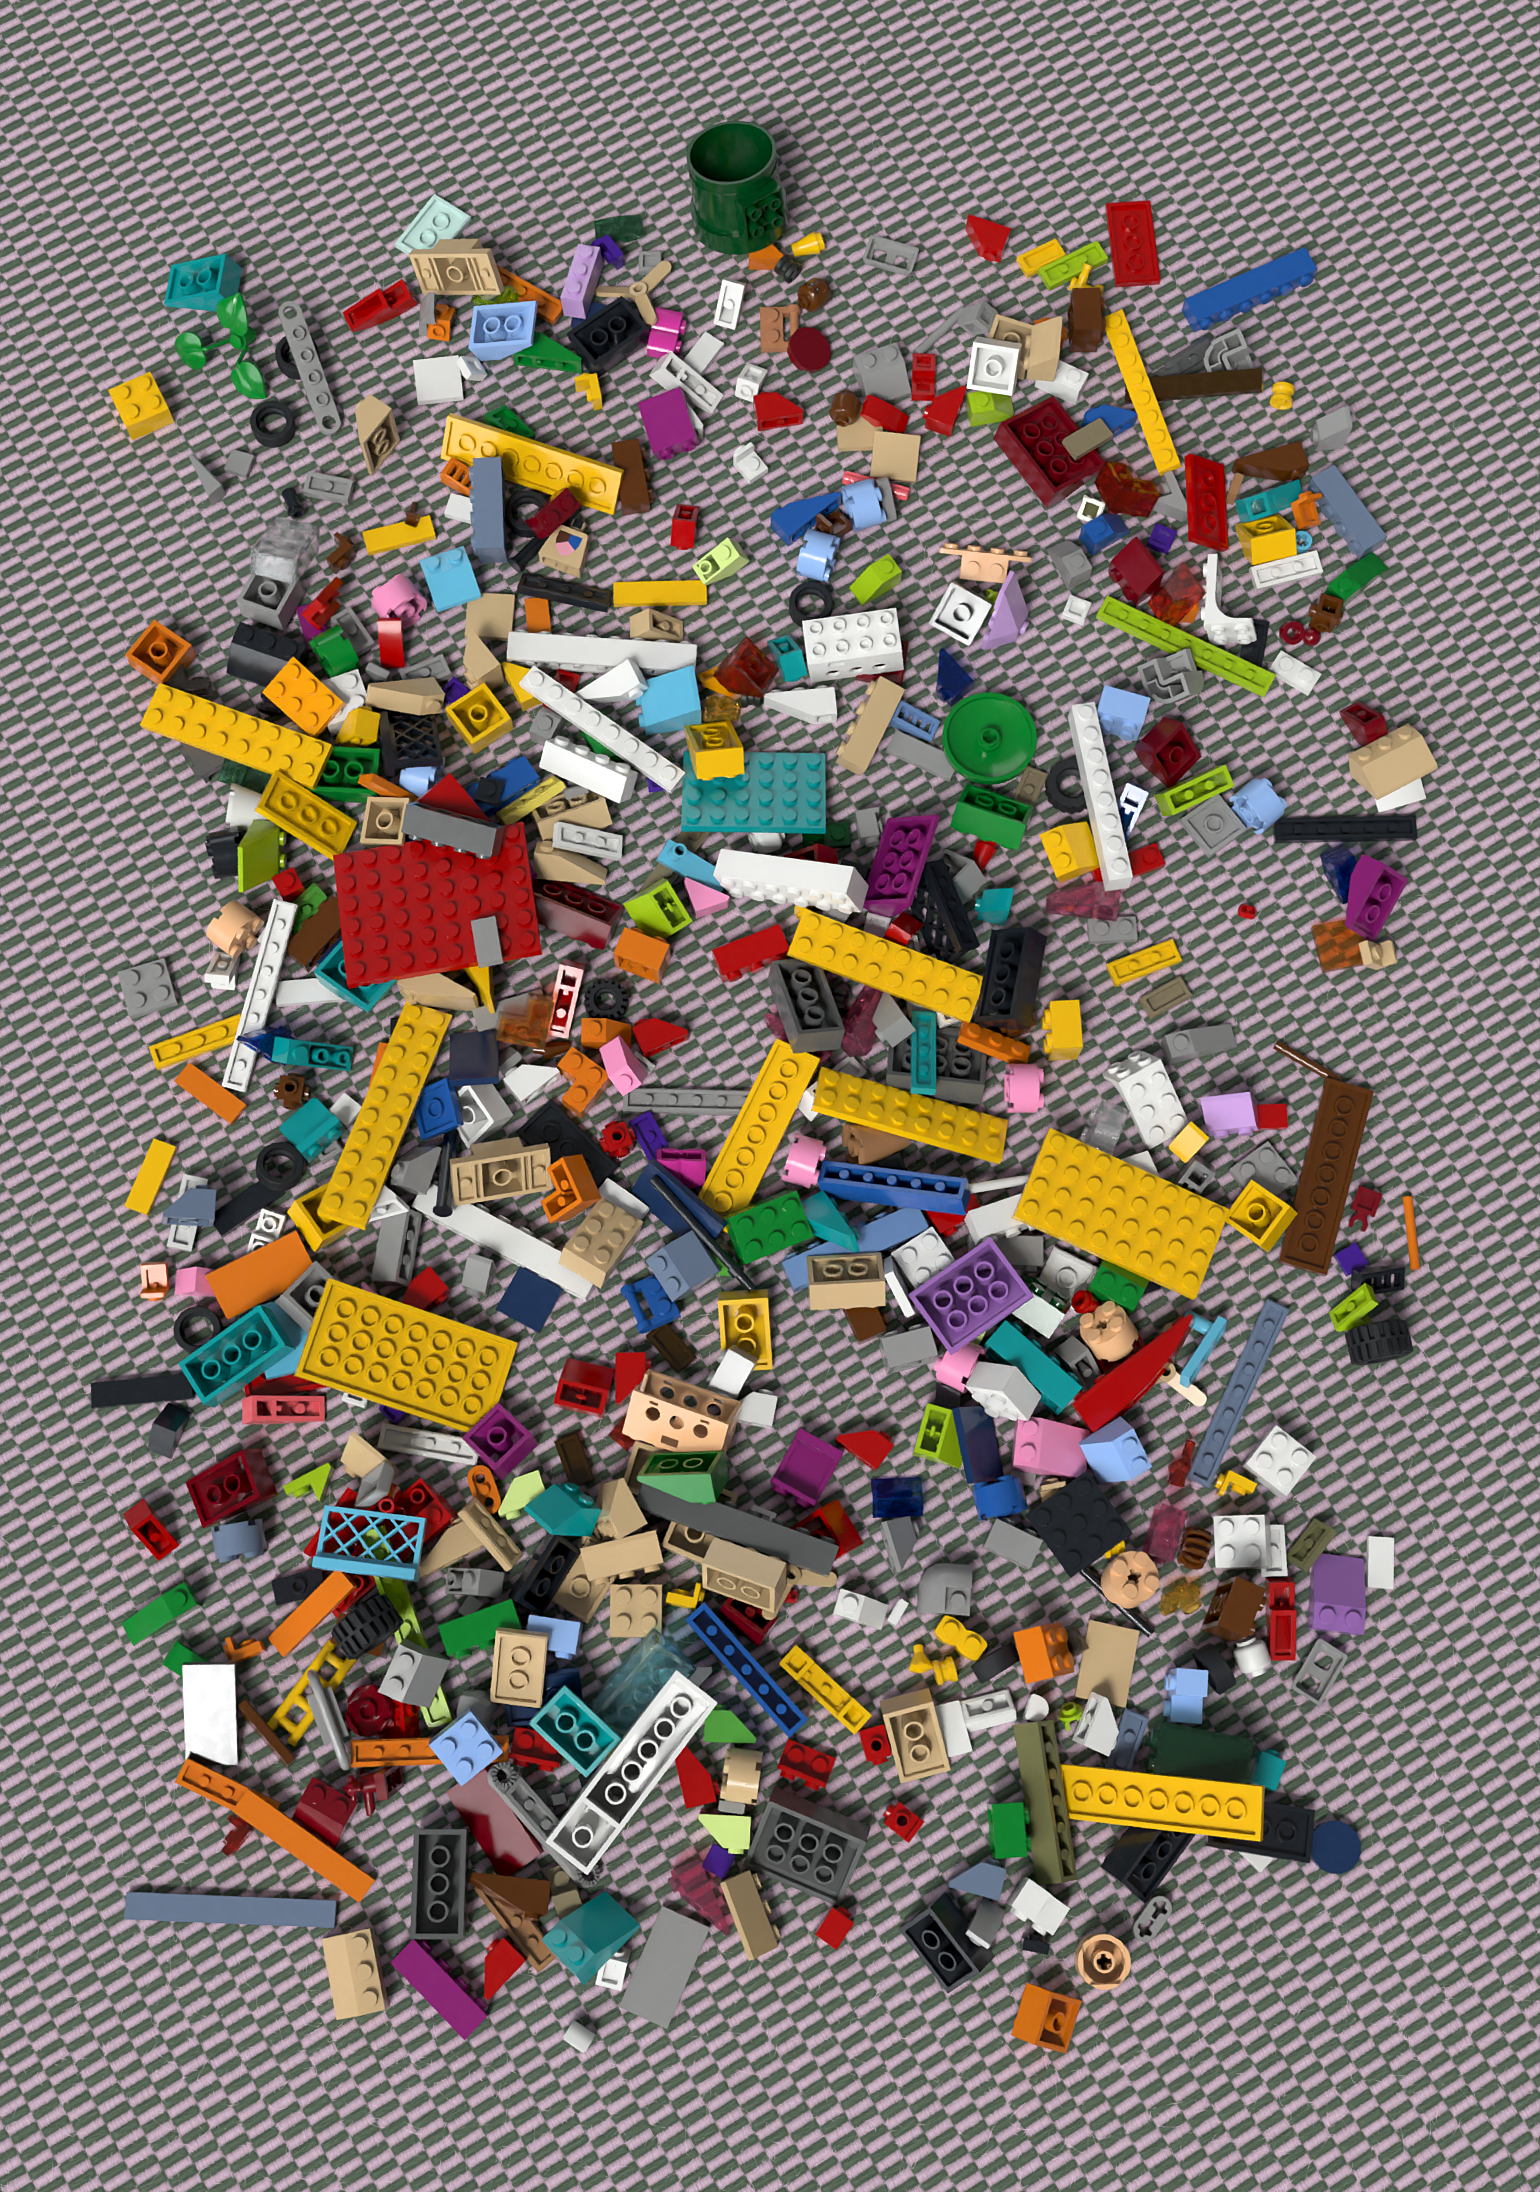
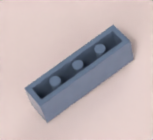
M1335 465L1311 478L1307 487L1308 491H1312V494L1322 493L1323 498L1316 502L1321 507L1323 515L1333 523L1336 533L1346 541L1348 549L1353 555H1356L1361 560L1383 546L1387 538L1386 534Z

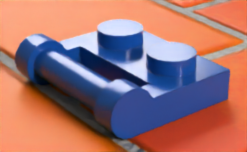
M655 1274L634 1284H627L620 1289L622 1296L627 1299L638 1323L636 1327L640 1334L647 1333L681 1317L675 1302L671 1301ZM643 1293L654 1318L646 1319L635 1294Z

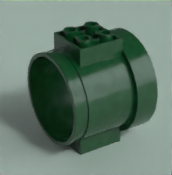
M746 121L722 122L700 132L686 146V158L692 189L690 211L696 237L707 248L729 255L749 254L768 247L784 233L789 221L787 195L784 186L780 182L776 144L772 135L763 127Z

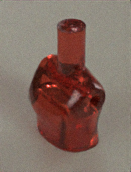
M1186 1440L1181 1457L1168 1466L1166 1482L1178 1487H1185L1186 1478L1192 1466L1191 1457L1196 1445L1195 1442Z

